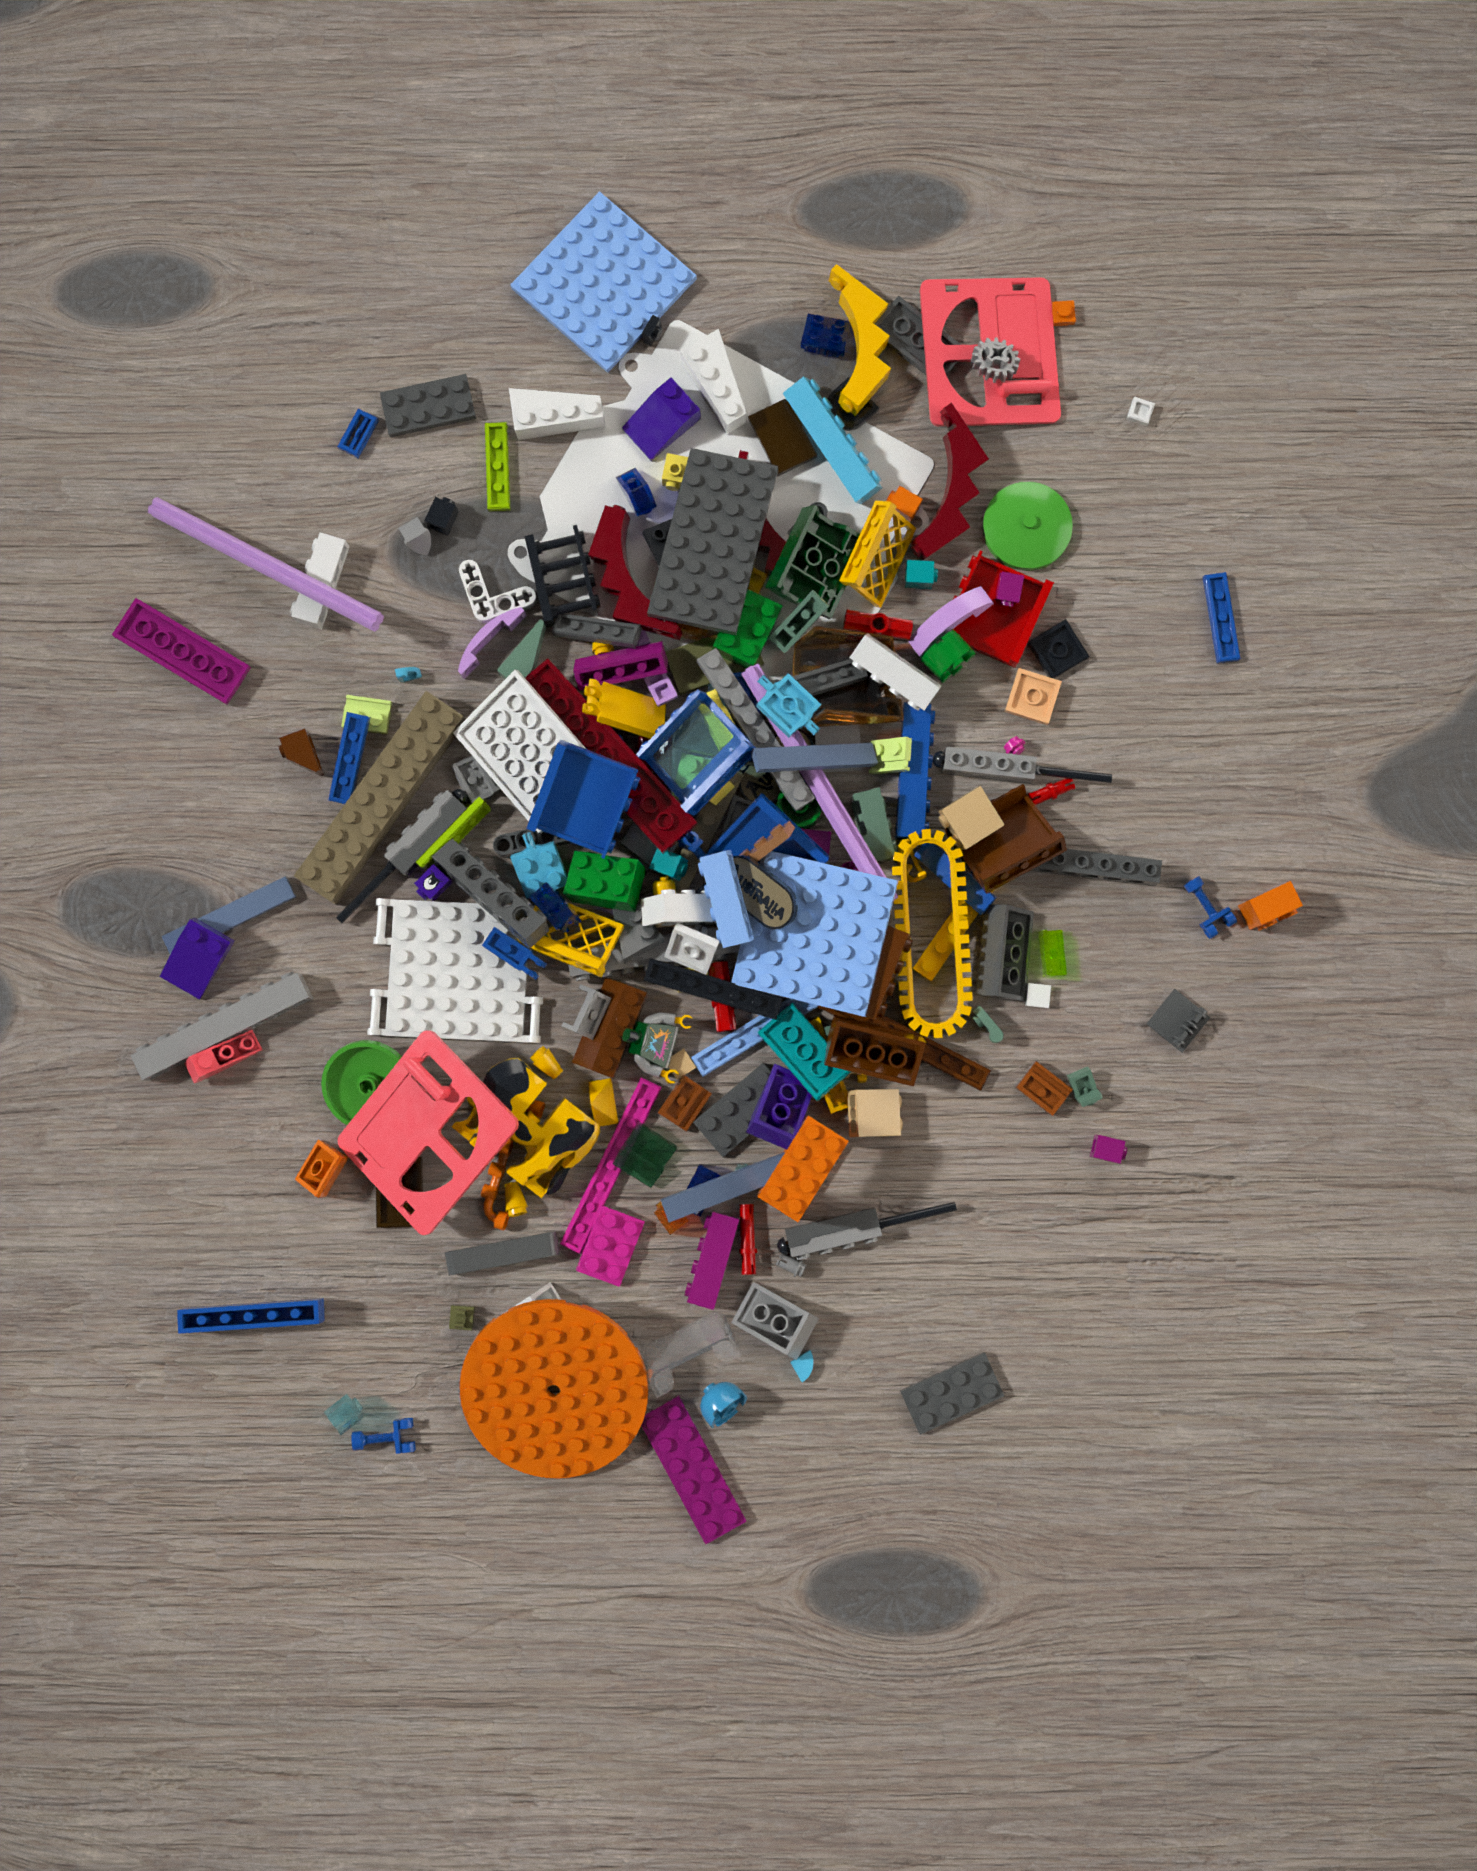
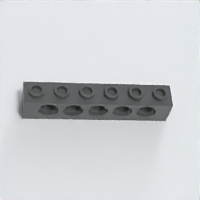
M453 839L449 840L432 856L436 867L530 949L549 931L547 917L539 910L537 912L531 908V903L525 897H518L515 894V889L509 883H502L500 881L501 878L493 869L490 871L486 869L484 862L478 856L473 857L470 855L469 849L462 842L458 844ZM481 876L479 879L473 880V878ZM496 890L494 893L488 894L489 891ZM508 903L512 904L511 906L504 908V905ZM523 917H528L525 921H519Z
M1067 849L1064 853L1030 871L1155 886L1160 883L1162 860Z

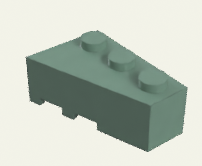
M880 787L853 794L851 806L860 834L878 864L892 861L894 852H898L896 841L891 839L890 832L892 831L890 819L886 817V803L881 795Z

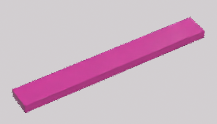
M642 1077L640 1078L560 1242L561 1245L581 1254L600 1206L605 1205L662 1087Z

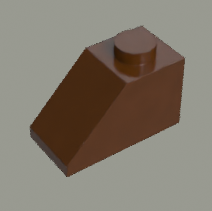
M306 729L279 738L281 745L278 747L283 758L319 776L324 775L311 735Z

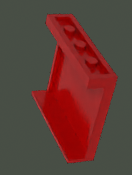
M980 550L977 557L972 556L967 567L971 571L968 577L963 576L958 588L962 589L960 593L962 595L981 586L994 604L977 617L972 614L952 630H955L973 650L1016 668L1054 582L1046 579L1043 583L982 556L983 551ZM1001 572L1024 575L1020 601L1017 604L1013 603V607L999 605L1000 601L995 600Z

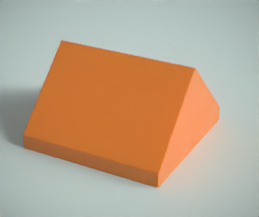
M318 1139L295 1180L315 1197H326L349 1157Z

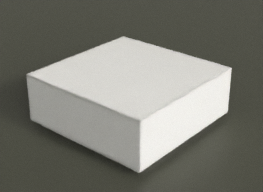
M1134 397L1126 420L1148 426L1155 403Z
M1027 983L1025 1006L1048 1009L1051 985Z

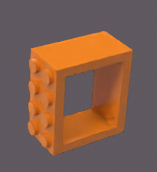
M805 1116L801 1128L788 1149L784 1150L783 1157L764 1187L760 1188L757 1197L796 1222H799L849 1141L812 1117Z

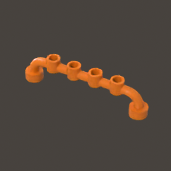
M535 1100L525 1113L531 1111L541 1119L545 1103ZM511 1139L498 1152L497 1163L491 1162L488 1169V1175L492 1176L490 1185L485 1183L481 1191V1197L485 1198L483 1207L485 1216L488 1220L495 1223L494 1228L502 1231L506 1229L510 1217L507 1212L501 1210L496 1214L493 1211V1203L497 1198L500 1181L504 1176L506 1163L513 1148V1141Z

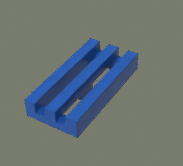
M358 408L337 446L338 449L344 450L347 454H352L355 458L359 459L379 422L378 418ZM363 416L364 419L361 425L357 429L355 436L353 437L349 447H347L346 444L348 443L359 420ZM369 420H371L370 423H369V425H368V427H367V429L365 430V432H364V434H363V436H362L360 442L358 443L356 449L354 450V448H355V446H356L358 440L360 439V437H361V435H362L364 429L366 428V426H367Z

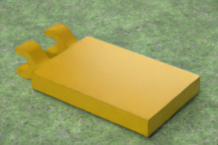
M589 679V685L585 686L584 695L588 697L587 704H583L582 712L597 716V722L650 739L655 735L656 729L665 724L666 704L658 707L652 697L606 682L600 685L595 679Z

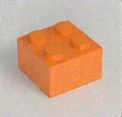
M1291 881L1238 905L1249 929L1257 927L1258 931L1276 924V918L1278 921L1297 914L1296 909L1303 906Z

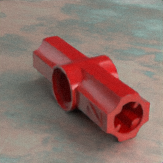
M848 609L846 610L843 630L868 633L873 637L884 636L907 641L910 640L913 628L912 620L889 617L883 613L871 614ZM878 620L882 622L883 629H875L873 621Z
M728 961L711 963L709 976L730 982ZM711 1001L715 1013L717 1032L736 1030L734 1008Z

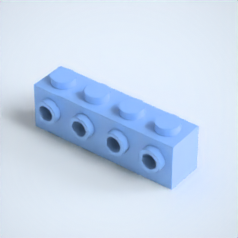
M731 850L700 857L698 868L701 876L705 877L706 885H704L706 897L711 900L710 914L712 920L717 923L716 937L719 940V944L722 943L723 948L754 940Z

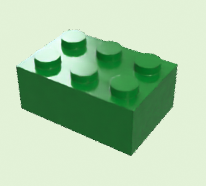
M748 589L737 634L731 635L719 632L712 650L717 648L722 658L746 669L756 665L781 614L783 605Z
M574 851L563 894L572 903L635 912L646 872L641 862L637 859L606 855L603 859L601 858L602 854Z

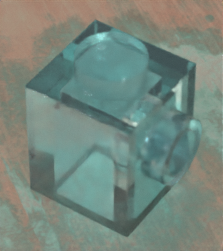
M347 1394L324 1411V1414L340 1435H343L364 1418L360 1412L363 1409L362 1405L355 1397L351 1400Z

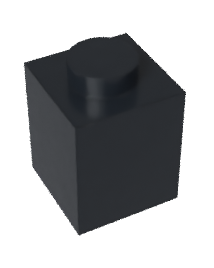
M435 497L424 521L428 528L448 536L459 511L455 502L451 499Z

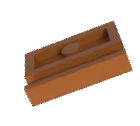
M1037 1061L1034 1062L1015 1087L1051 1116L1056 1113L1073 1090Z
M683 1074L658 1113L687 1132L712 1093Z

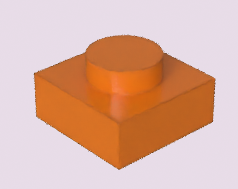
M1074 300L1051 303L1053 326L1075 325Z

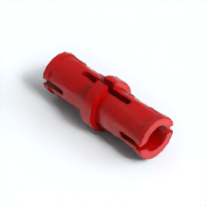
M1064 778L1053 784L1051 782L1047 783L1046 787L1029 792L1028 797L1032 799L1038 796V798L1032 800L1036 806L1049 799L1055 800L1058 795L1075 790V784L1065 786V784L1073 782V779Z

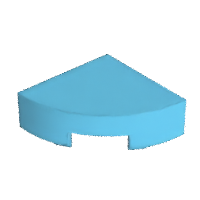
M417 667L395 669L396 677L401 683L422 677L421 670Z
M811 1350L800 1355L797 1360L793 1359L790 1361L801 1382H804L810 1376L813 1369Z

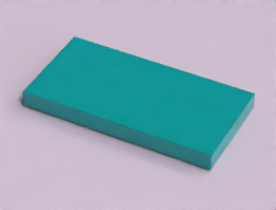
M793 1003L780 1012L776 1020L772 1019L757 1032L816 1101H819L851 1073V1071L824 1065L827 1042Z

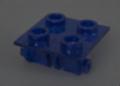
M808 313L801 340V349H805L804 352L815 353L816 348H818L817 354H820L821 349H825V356L827 350H829L828 356L844 357L850 321Z

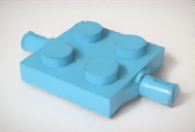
M789 673L781 681L774 684L765 675L757 681L767 692L757 703L756 707L788 738L804 726L813 735L820 730L811 718L820 708L821 704Z
M531 832L525 833L522 837L526 848L521 852L512 854L510 858L526 899L541 895V893L556 898L554 891L565 886L568 876L555 842L535 844Z

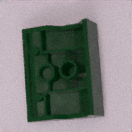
M816 505L803 507L765 588L796 605H799L814 590L829 605L821 616L831 619L846 588V585H843L839 580L860 533L847 525L833 522L819 512V508Z

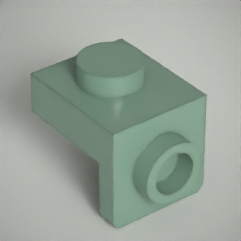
M1088 1066L1067 1075L1069 1084L1073 1089L1074 1098L1082 1107L1091 1106L1103 1098L1101 1092L1097 1089L1092 1072Z

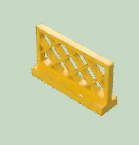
M875 500L839 581L843 585L851 586L875 607L881 608L917 528L895 510L897 506L892 502ZM893 517L894 526L889 528V522ZM902 527L907 529L904 538L901 537L900 528ZM892 531L895 533V542L893 543L890 541L889 533ZM884 537L885 546L880 548L881 540ZM896 546L897 554L893 558L891 548ZM883 551L886 552L887 560L884 563L881 561V552ZM875 557L876 566L871 568L870 565L872 563L873 558ZM887 566L888 574L884 578L883 568ZM874 571L877 572L878 580L875 583L872 581V572ZM866 577L867 586L861 587L863 580ZM878 586L879 594L876 599L874 596V588Z
M541 893L533 910L536 912L538 910L541 911L545 901L554 904L555 910L544 915L547 918L558 915L560 924L550 927L546 933L548 937L543 936L530 949L602 978L606 970L605 965L624 929V925ZM568 910L574 912L576 918L566 922L562 921L560 913ZM588 918L593 919L596 926L583 931L580 921ZM578 923L581 932L568 936L565 927ZM609 926L616 928L612 936L603 938L601 929ZM563 929L565 938L557 941L551 938V932ZM598 931L602 940L588 944L585 935ZM583 936L586 946L578 949L573 948L570 941ZM517 939L518 942H519L521 945H523L524 947L528 948V947L525 946L519 939ZM604 945L605 952L602 958L592 955L591 949Z

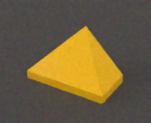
M608 1078L589 1082L590 1104L594 1121L600 1127L618 1124L612 1079Z

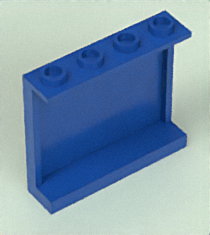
M560 739L526 829L533 832L536 829L542 830L601 853V858L604 859L607 852L612 854L616 843L615 840H612L614 833H620L624 822L623 819H620L622 812H628L632 801L631 798H628L631 789L636 791L640 780L636 776L638 769Z
M763 793L759 795L705 854V856L731 850L732 856H739L746 849L752 850L755 842L761 837L767 838L770 836V831L778 824L783 826L790 821L795 827L794 831L787 840L772 851L821 863H826L829 860V854Z

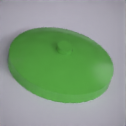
M1019 482L1003 488L992 498L983 517L982 529L985 543L997 560L1016 570L1033 571L1051 565L1063 554L1072 535L1073 523L1068 505L1055 490L1036 482Z
M372 1040L351 1042L336 1051L325 1065L321 1081L324 1100L333 1115L348 1125L402 1056L388 1045Z

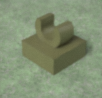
M451 1305L449 1329L472 1331L474 1327L475 1306Z

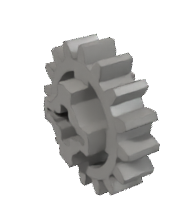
M996 337L992 342L989 338H986L985 343L979 341L978 346L974 347L971 362L974 363L972 368L978 369V376L985 375L986 381L992 378L993 383H996L997 379L1005 382L1006 377L1011 380L1019 368L1020 358L1017 357L1019 352L1012 351L1014 345L1007 346L1006 340H1003L1001 343Z

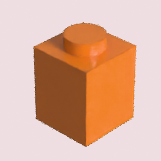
M899 486L896 492L891 491L886 501L896 505L895 510L911 523L923 499Z

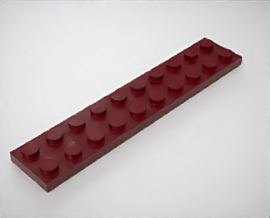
M548 658L525 677L587 750L638 769L636 776L640 780L636 791L631 789L628 798H631L632 801L628 812H624L662 854L668 851L682 836L684 837L688 831H691L697 825L696 820L680 807L681 804L609 725L597 722V716L582 712L583 704H587L586 699Z

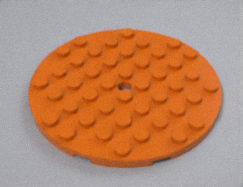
M561 1299L535 1300L510 1308L496 1319H492L479 1332L472 1342L462 1366L460 1400L465 1419L474 1436L499 1461L522 1473L537 1477L571 1478L585 1475L606 1466L623 1453L632 1443L643 1423L646 1413L648 1377L638 1348L629 1339L627 1332L610 1317L584 1304L581 1306ZM551 1385H556L560 1388V1392L555 1395L550 1393L547 1388Z

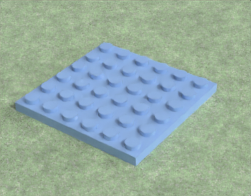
M599 191L510 286L513 291L608 373L642 338V331L652 315L661 318L696 281L697 275Z
M771 851L761 859L760 864L793 890L796 896V905H798L797 915L788 926L780 929H770L748 914L754 940L740 944L731 982L738 986L866 1017L898 880Z

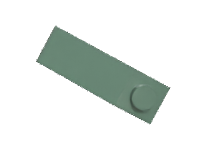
M812 590L772 633L769 639L781 651L786 653L812 627L829 605Z
M540 619L497 669L502 678L506 679L514 670H518L525 678L536 669L546 630L543 620Z

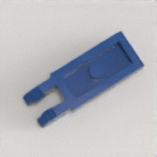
M496 927L492 929L482 944L484 948L517 970H522L535 980H537L539 975L532 969L525 967L529 958L540 967L545 968L547 963L533 955L532 951Z

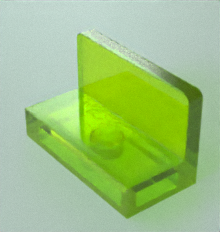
M1041 930L1038 933L1043 977L1067 975L1063 930Z

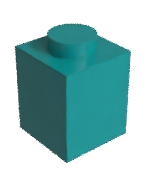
M907 560L905 588L932 589L933 582H937L938 569H934V561Z
M657 848L649 868L657 873L680 881L688 870V860L670 851L662 854Z

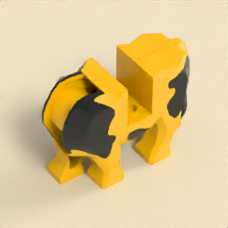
M511 1058L499 1062L486 1073L483 1083L517 1117L519 1126L510 1139L525 1146L527 1151L524 1157L525 1161L518 1165L509 1166L506 1173L521 1185L528 1187L542 1199L545 1193L547 1195L556 1193L561 1188L569 1170L590 1152L598 1140L600 1125L566 1097L562 1098L542 1125H540V1118L531 1111L528 1114L525 1111L544 1089L547 1082L535 1074L519 1058ZM476 1105L467 1119L457 1121L452 1125V1128L465 1137L473 1147H475L477 1136L474 1138L472 1136L478 1133L479 1126Z

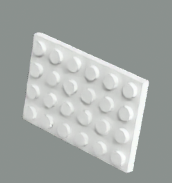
M514 670L453 732L528 821L560 739L586 749L518 670ZM536 829L538 833L544 832L542 830Z

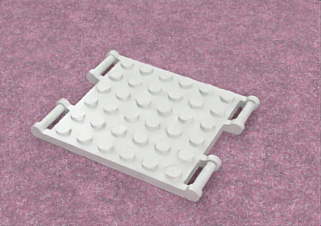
M376 899L378 914L376 937H374L373 944L391 945L388 990L370 989L372 1004L370 1028L367 1030V1035L417 1038L423 1031L431 1030L441 1039L541 1043L539 1022L540 1005H543V997H526L527 974L522 970H517L482 946L494 927L518 942L517 938L478 903ZM542 906L541 911L543 914L548 913L547 906ZM387 907H393L391 938H385ZM523 917L519 921H525L528 917ZM381 997H388L385 1029L379 1028ZM525 1004H531L530 1035L528 1036L524 1035Z

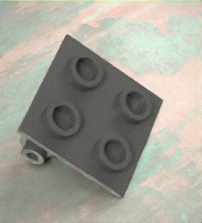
M1174 989L1146 1024L1183 1053L1211 1017L1207 1015V1011L1204 1008H1198Z

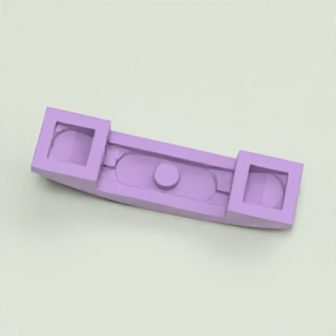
M981 586L956 597L936 611L916 630L908 642L918 656L922 658L935 643L938 644L936 641L972 614L977 617L994 603Z
M519 607L509 610L495 617L479 630L465 649L459 664L458 672L463 679L480 664L475 656L504 626L512 632L526 617L524 609Z
M641 631L636 646L651 644L645 631ZM666 673L643 678L658 707L678 698Z

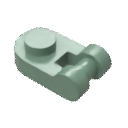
M981 1006L976 1007L972 1011L974 1013L972 1019L980 1028L984 1026L988 1030L989 1039L992 1043H999L1003 1039V1032Z

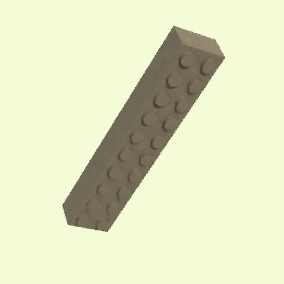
M425 691L297 870L294 877L337 905L456 737L453 732L466 720L464 716L428 691Z

